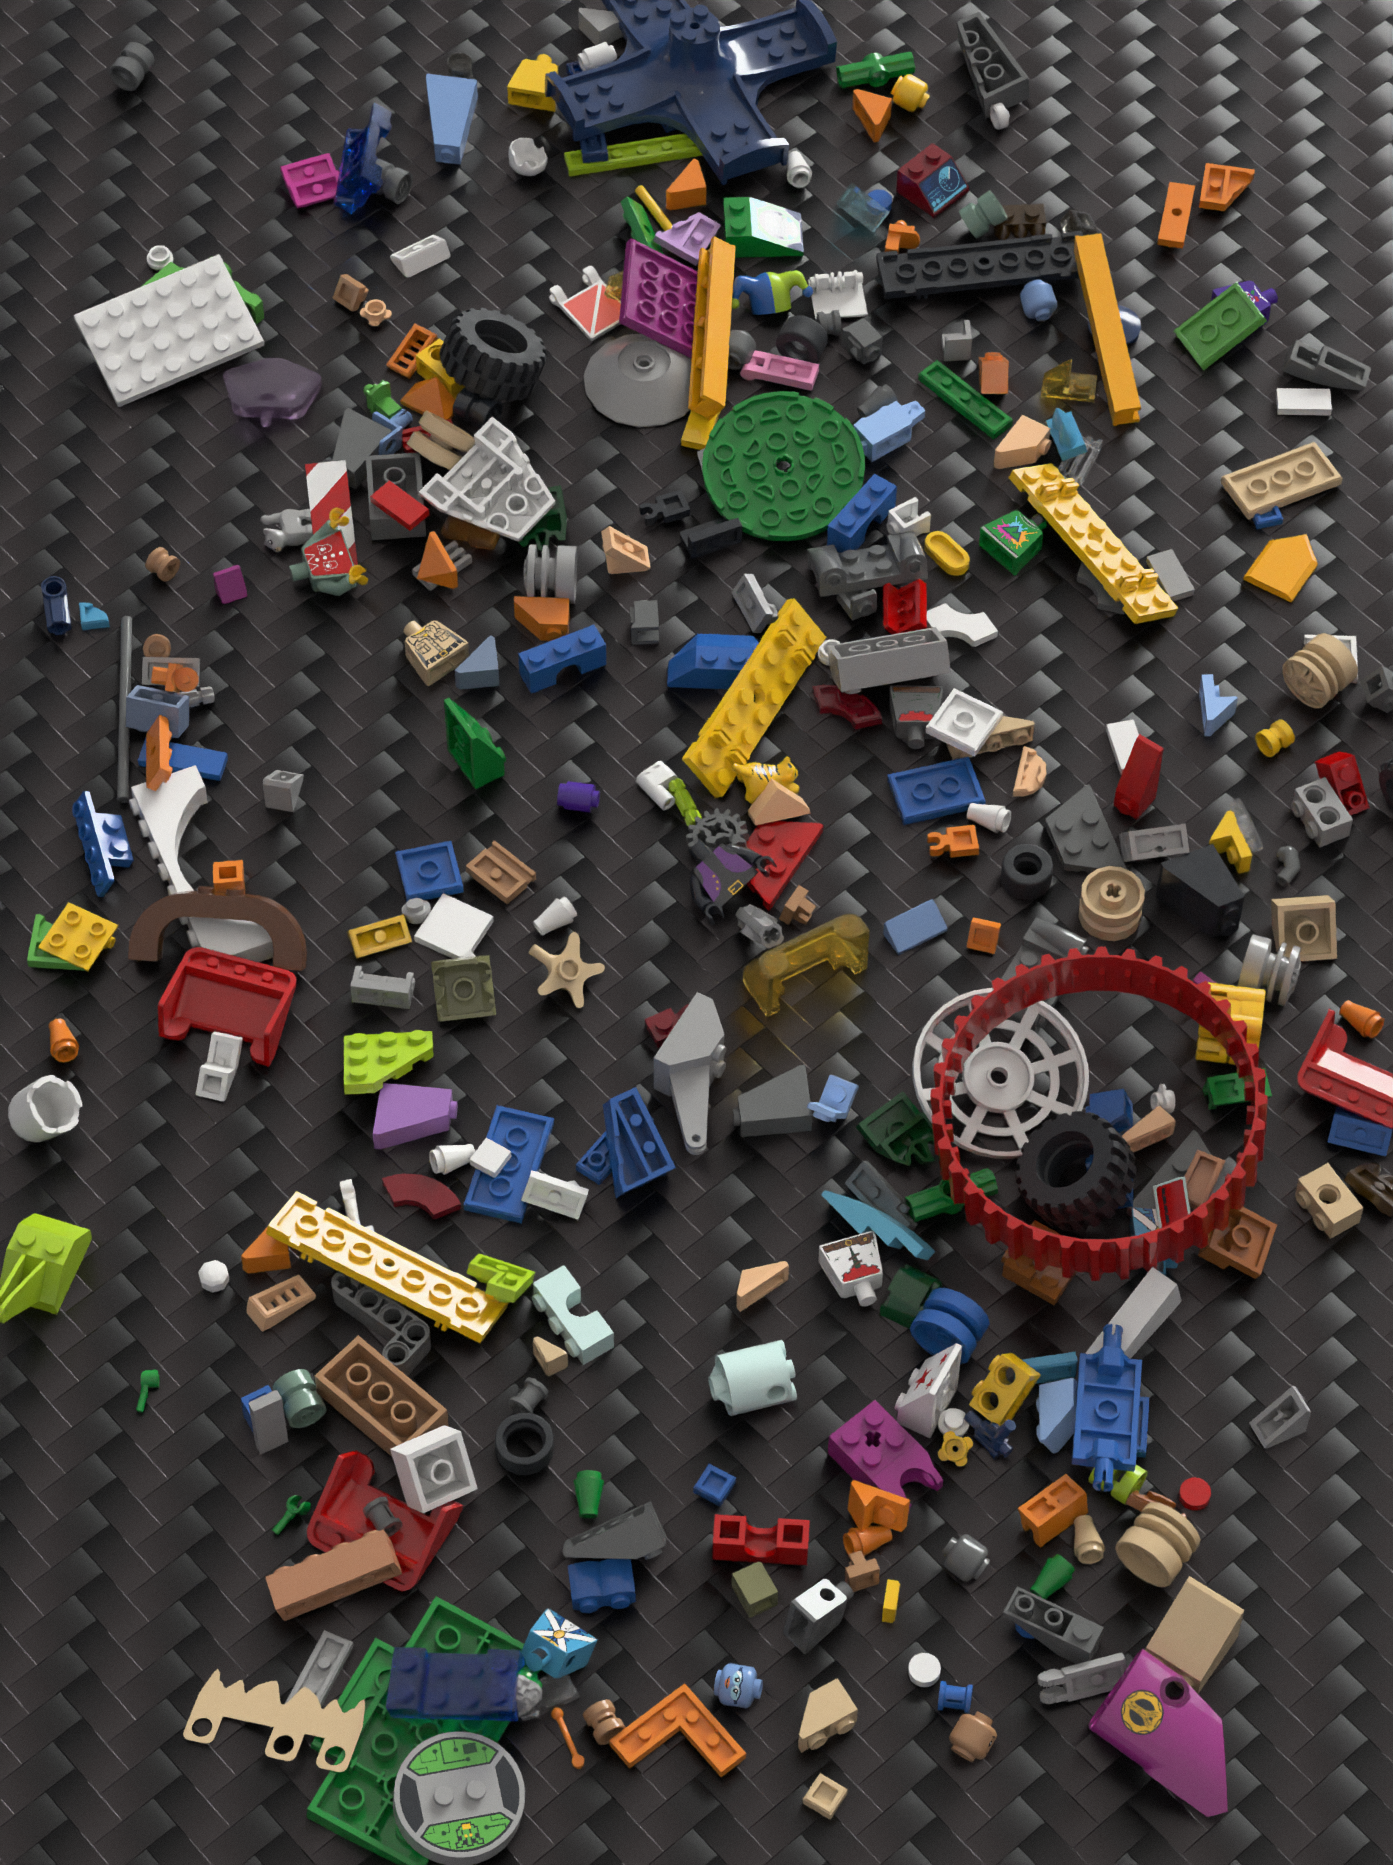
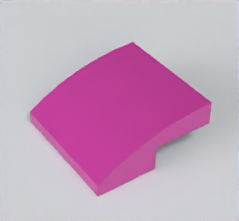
M330 153L280 166L283 180L297 209L341 197L347 193L339 171L335 169Z

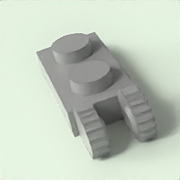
M1121 1652L1064 1667L1061 1670L1050 1669L1046 1672H1041L1037 1676L1038 1684L1049 1688L1040 1691V1700L1045 1704L1066 1700L1070 1702L1111 1691L1127 1669L1124 1655Z

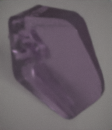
M281 358L262 359L230 368L223 373L225 388L234 414L242 417H261L260 424L265 427L271 426L272 418L299 419L303 417L322 386L321 376L318 373Z

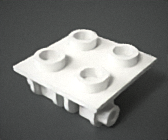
M854 270L853 272H844V276H842L840 271L838 272V277H834V273L830 272V277L829 274H815L814 277L808 279L809 286L813 288L811 299L815 321L817 312L821 311L827 314L831 313L832 310H839L840 318L868 316L862 287V272L857 273V270Z

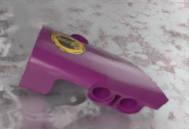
M1141 1649L1089 1722L1090 1730L1142 1766L1148 1775L1206 1817L1228 1812L1222 1719L1196 1693L1182 1675L1170 1669L1144 1649ZM1178 1681L1183 1685V1690L1179 1696L1170 1697L1165 1693L1166 1685L1169 1682Z

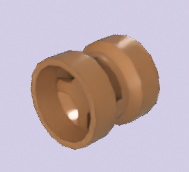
M608 1699L591 1705L583 1713V1718L587 1725L594 1729L593 1736L599 1745L608 1744L611 1738L626 1728L622 1720L616 1718L615 1707L611 1700Z

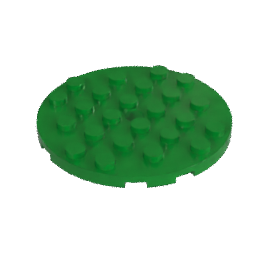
M770 392L753 396L740 402L723 419L720 418L709 434V439L703 451V480L707 494L717 511L727 521L739 518L743 532L766 540L795 541L813 537L828 530L829 523L862 488L865 473V456L861 440L855 428L847 418L844 419L836 412L832 405L816 397L812 399L800 396L798 392ZM781 461H786L791 467L787 472L779 470L776 465Z

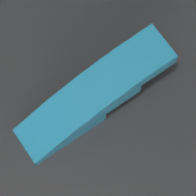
M825 1190L821 1194L859 1234L874 1231L875 1235L877 1234L888 1246L901 1249L904 1245L917 1258L929 1260L935 1253V1250L916 1233L890 1215L866 1203Z

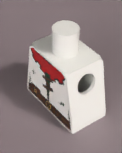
M869 1231L819 1246L818 1261L839 1296L847 1298L856 1295L860 1306L873 1304L877 1300L874 1290L882 1286L883 1278L875 1232Z

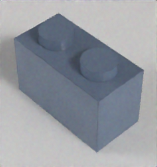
M137 685L126 697V727L136 729L139 732H148L159 714L168 718L169 731L172 732L171 738H179L189 726V696Z

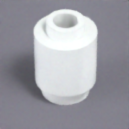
M607 42L586 48L577 55L582 71L597 68L617 60L614 47L612 45L608 46Z

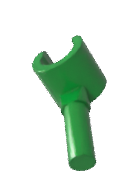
M145 1370L141 1373V1393L136 1407V1411L139 1413H143L149 1388H159L158 1370Z
M294 1495L289 1497L286 1504L288 1510L272 1530L279 1535L296 1514H307L311 1509V1503L303 1502L298 1508L297 1505L302 1496Z

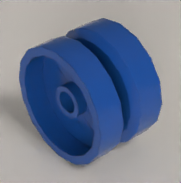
M937 1288L932 1290L928 1296L923 1310L919 1311L912 1322L910 1331L915 1341L933 1356L956 1343L961 1345L960 1364H963L970 1359L977 1346L976 1342L982 1339L990 1322L984 1310L969 1297L949 1288Z

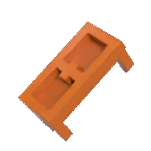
M1067 1474L1063 1475L1018 1508L1023 1529L1025 1532L1029 1529L1032 1530L1034 1541L1041 1548L1074 1524V1520L1077 1517L1088 1514L1086 1492Z

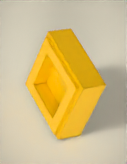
M887 1580L882 1622L893 1623L895 1621L900 1588L899 1581Z

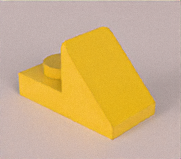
M1233 810L1227 811L1213 833L1209 845L1213 844L1218 854L1227 852L1230 864L1235 865L1238 874L1248 872L1252 853Z

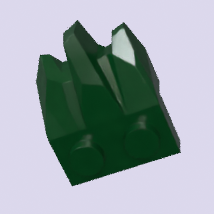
M561 485L547 488L555 500V505L519 541L522 547L535 540L538 550L542 553L543 545L549 544V538L556 537L559 541H565L567 515Z
M903 1091L856 1126L857 1130L874 1151L889 1159L907 1166L911 1164V1157L922 1166L934 1161L928 1148V1144L934 1145L932 1123L924 1112L920 1113Z

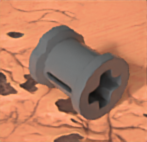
M528 1377L524 1381V1387L518 1395L511 1397L508 1401L509 1406L516 1414L533 1413V1409L540 1400H545L548 1397V1390L536 1379Z
M379 1497L368 1503L364 1507L363 1512L366 1518H370L377 1529L376 1531L384 1529L388 1537L400 1530L402 1522L399 1518H395L388 1507L387 1498Z

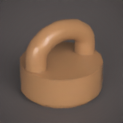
M160 634L149 636L144 642L145 657H169L171 644L168 638Z

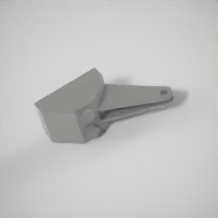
M698 992L654 1057V1089L672 1096L686 1150L693 1155L702 1154L706 1150L709 1087L715 1077L720 1078L725 1070L726 1062H724V1055L727 1049L724 1046V1031L713 999Z

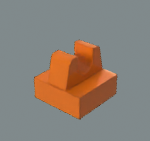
M973 917L966 948L995 954L1001 923Z

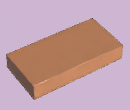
M1197 1150L1184 1176L1189 1206L1193 1210L1209 1199L1225 1165V1160Z

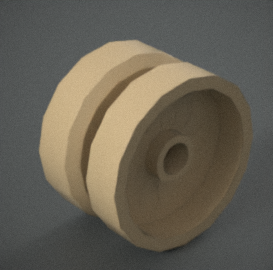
M429 411L424 412L419 424L431 436L420 431L413 432L407 442L421 456L449 470L462 458L453 448L462 452H468L475 444L473 436Z
M1107 866L1090 873L1083 882L1078 918L1082 927L1091 936L1106 941L1125 939L1133 934L1141 923L1145 889L1141 880L1134 873L1122 867Z

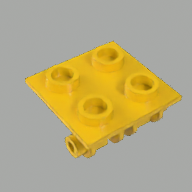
M68 902L38 946V949L89 971L101 951L107 947L111 949L114 946L116 939L112 935L118 928V925Z

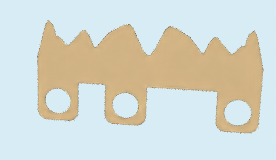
M217 1669L199 1692L183 1735L187 1740L205 1744L210 1743L214 1740L223 1717L274 1727L265 1748V1754L270 1758L291 1761L296 1757L305 1734L325 1738L316 1760L317 1766L321 1769L343 1772L349 1765L363 1728L365 1700L360 1701L354 1709H350L346 1713L342 1712L338 1701L335 1699L322 1709L318 1697L310 1689L303 1687L286 1704H281L277 1681L259 1684L245 1693L243 1680H239L225 1688L220 1681V1672ZM200 1718H207L212 1723L210 1733L203 1737L194 1735L192 1732L194 1722ZM280 1736H290L294 1741L293 1749L286 1754L275 1752L273 1747L275 1740ZM335 1746L343 1748L345 1758L340 1764L330 1765L325 1761V1753L328 1749Z

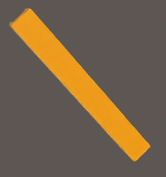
M1100 233L1075 236L1074 255L1112 424L1117 426L1119 424L1139 422L1138 410H1141V405L1102 235Z
M715 236L711 238V246L708 250L704 248L699 250L688 409L706 417L708 420H711L725 407L736 248L735 245H731Z

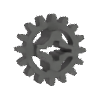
M715 808L712 815L708 811H704L705 817L703 819L695 817L696 825L688 826L690 834L686 835L689 849L700 839L711 851L721 843L724 845L732 843L747 848L746 841H749V834L746 822L741 821L738 813L731 817L729 809L724 814H720L719 809Z

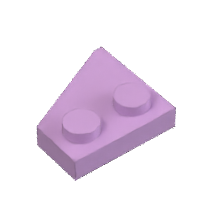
M698 212L690 216L686 221H679L673 224L671 229L663 233L661 231L657 232L653 242L696 266L699 260V250L701 248L707 250L711 244V238L717 235L721 225Z

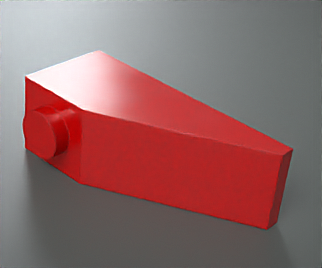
M1141 734L1136 738L1117 785L1114 806L1121 813L1130 815L1136 820L1156 798L1164 750L1163 747Z

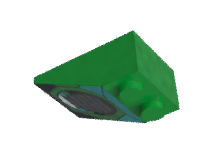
M751 197L724 198L725 242L736 246L735 258L804 256L801 213Z

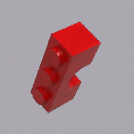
M715 1514L712 1560L807 1566L810 1520L778 1518V1524L772 1528H756L746 1522V1516Z

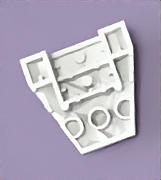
M491 417L474 435L475 445L444 477L437 473L419 491V495L440 512L519 542L555 505V500L539 474H536L527 455L521 451L513 433L495 418Z

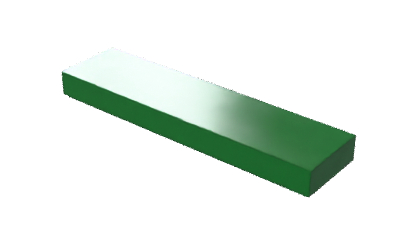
M938 360L918 374V380L993 440L1013 425L1012 418Z

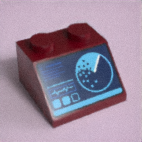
M933 143L897 171L896 192L933 218L937 217L969 191V186L952 156Z

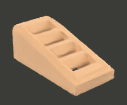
M1157 1106L1125 1132L1122 1137L1134 1153L1171 1136L1174 1132L1176 1121L1161 1106Z
M298 1274L249 1297L246 1311L263 1332L316 1298V1294ZM294 1288L300 1296L296 1297L291 1289ZM284 1295L288 1302H286L281 1296ZM271 1302H274L277 1307L274 1308Z

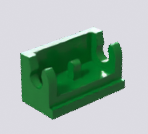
M1265 1070V1095L1271 1098L1272 1094ZM1237 1073L1207 1077L1203 1086L1204 1096H1209V1110L1216 1109L1217 1106L1248 1102L1244 1099L1243 1078H1239Z

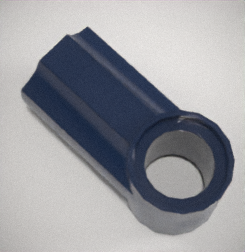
M51 576L46 578L41 584L47 630L49 633L62 635L72 629L67 588L62 578Z

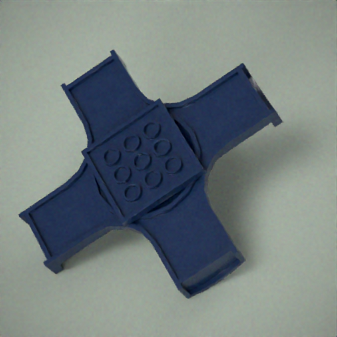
M601 0L607 10L612 11L619 20V28L626 41L625 52L614 62L561 78L555 71L545 74V96H551L573 130V140L575 142L632 124L659 123L666 133L675 130L684 132L697 145L721 184L724 185L727 184L728 179L778 163H781L782 166L787 165L789 144L785 138L776 137L756 106L758 105V95L767 85L779 79L834 63L837 40L824 15L811 0H796V8L731 26H720L718 19L709 12L706 6L697 5L694 8H690L685 0Z

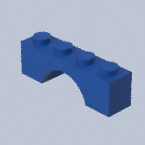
M1124 1089L1090 1094V1106L1086 1107V1113L1091 1112L1097 1114L1100 1118L1106 1119L1121 1136L1133 1127V1103ZM1094 1155L1086 1158L1087 1171L1092 1164ZM1133 1188L1131 1193L1126 1194L1127 1201L1122 1207L1118 1206L1117 1209L1133 1207Z

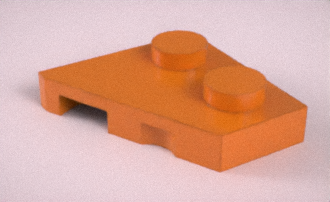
M1206 163L1199 208L1225 211L1254 180L1255 170Z

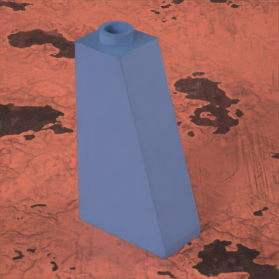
M427 74V100L435 162L461 165L478 99L477 80Z

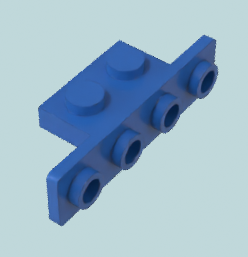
M83 791L78 800L74 802L72 813L76 818L79 838L82 840L85 851V860L91 872V882L95 886L97 896L104 897L114 883L111 866L130 867L134 859L121 815L95 813L90 792Z

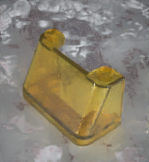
M854 914L841 915L754 959L744 968L743 982L766 1017H769L780 1011L778 998L785 995V987L781 982L826 960L829 961L834 970L840 968V966L852 968L854 974L866 970L870 930L859 916Z

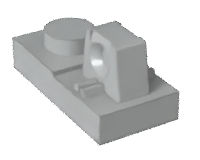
M743 574L731 593L753 633H761L767 624L776 622L778 612L774 604L767 603L754 575Z

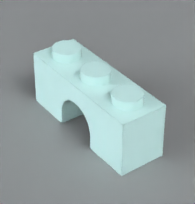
M564 1265L533 1282L534 1295L532 1296V1301L539 1312L544 1311L546 1313L551 1329L556 1335H562L565 1340V1347L573 1358L577 1356L584 1365L614 1348V1332L597 1310L583 1317L575 1316L569 1312L573 1306L581 1302V1287Z

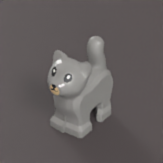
M287 509L280 513L261 517V522L265 525L276 523L280 525L281 530L269 528L263 530L265 535L264 545L275 552H280L287 545L298 546L305 544L313 536L310 509Z

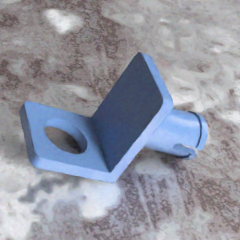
M401 409L390 419L377 411L372 414L373 421L392 430L391 433L380 440L379 455L393 454L401 448L403 428L413 422L412 415L409 411L406 412V409ZM392 440L391 447L386 451L388 443Z

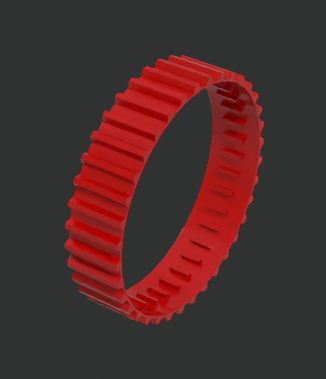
M1098 947L1094 955H1081L1077 948L1069 949L1066 958L1054 960L1050 954L1042 955L1041 965L1030 969L1020 964L1015 967L1016 976L1007 981L997 977L992 981L991 993L986 997L975 995L971 999L972 1011L968 1017L957 1016L954 1020L955 1037L945 1038L941 1044L943 1062L935 1063L934 1065L935 1088L931 1089L930 1093L935 1154L939 1155L940 1174L943 1180H949L951 1198L954 1204L965 1203L966 1221L971 1226L981 1223L985 1228L986 1241L991 1245L998 1241L1007 1245L1010 1258L1016 1260L1022 1255L1034 1260V1269L1041 1272L1048 1265L1061 1268L1062 1277L1069 1279L1075 1271L1088 1272L1091 1281H1100L1103 1273L1116 1272L1121 1280L1129 1279L1131 1270L1142 1267L1147 1272L1152 1267L1157 1270L1158 1262L1165 1261L1168 1258L1178 1264L1184 1261V1250L1192 1245L1200 1249L1208 1245V1233L1213 1229L1224 1231L1228 1227L1230 1209L1241 1210L1244 1206L1246 1186L1255 1185L1258 1162L1263 1161L1268 1104V1096L1265 1095V1069L1258 1068L1259 1049L1257 1044L1247 1043L1246 1023L1244 1020L1233 1021L1231 1018V1003L1227 999L1216 1001L1211 996V985L1207 981L1195 984L1189 980L1188 969L1181 966L1172 971L1169 968L1163 967L1162 957L1156 955L1149 961L1136 959L1135 950L1126 949L1123 955L1119 956L1109 955L1106 947ZM1084 991H1118L1141 995L1167 1004L1190 1016L1208 1030L1226 1049V1054L1232 1058L1237 1066L1238 1077L1243 1078L1244 1099L1251 1102V1106H1247L1246 1124H1252V1129H1245V1150L1243 1153H1238L1236 1167L1231 1175L1227 1174L1225 1183L1209 1197V1200L1187 1216L1163 1228L1144 1234L1109 1240L1079 1239L1053 1234L1022 1222L1003 1211L1002 1208L984 1195V1191L981 1188L979 1189L972 1182L968 1169H963L960 1164L958 1147L952 1148L950 1142H954L952 1124H946V1118L952 1119V1103L949 1099L950 1095L955 1096V1081L958 1074L963 1072L964 1063L970 1054L974 1052L976 1046L996 1026L1013 1014L1037 1002L1063 994Z

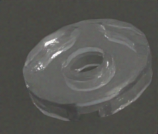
M1237 798L1230 801V809L1232 812H1235L1237 816L1236 823L1246 843L1250 845L1251 851L1255 853L1263 849L1259 834L1241 799Z

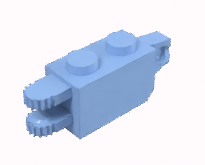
M895 401L888 406L881 407L872 415L858 420L853 424V427L861 440L864 456L873 462L911 441L912 427L925 418V410L917 401L903 406Z

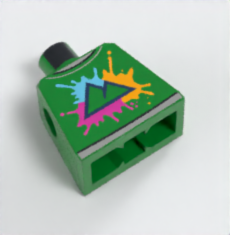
M1013 511L980 528L979 545L1015 576L1041 550L1042 530L1047 527V523L1040 514H1036L1028 519L1021 512Z

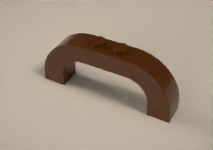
M199 886L197 891H183L168 895L150 905L141 914L133 927L129 940L128 959L158 961L163 956L165 931L176 918L199 917L246 920L259 924L270 935L273 942L274 967L298 971L306 968V941L302 929L294 916L276 901L259 895L244 894V889L227 888L226 893L215 892V887Z

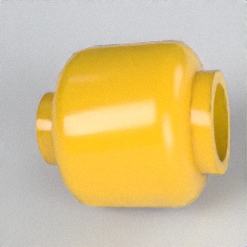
M907 74L904 77L900 76L890 93L894 95L893 102L909 112H914L918 107L923 109L930 95L926 94L928 89L927 83L912 74Z

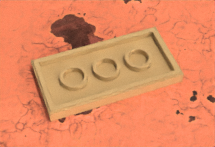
M1315 442L1224 475L1221 478V484L1247 519L1254 518V515L1257 513L1261 515L1272 511L1274 506L1283 507L1342 483L1341 475Z

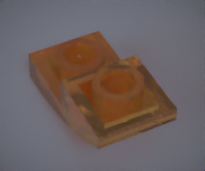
M448 515L440 531L445 539L467 541L471 547L494 550L501 536L451 515Z

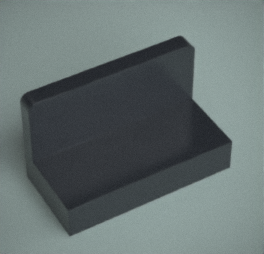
M722 517L680 532V538L690 557L694 559L741 543L742 524L739 518L727 521Z

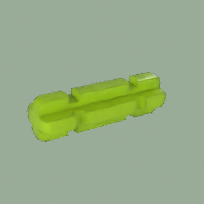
M680 778L671 780L668 784V789L671 795L675 797V803L682 816L686 817L684 820L687 826L696 825L694 818L699 817L702 819V816L696 810L697 807L688 790L685 789L686 786L683 780Z

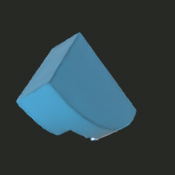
M79 603L82 630L110 627L108 616L104 611L93 607L91 603Z

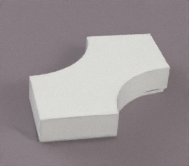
M946 603L927 611L928 628L936 627L944 637L962 639L972 647L994 639L998 635V630L984 612L963 614L953 610Z

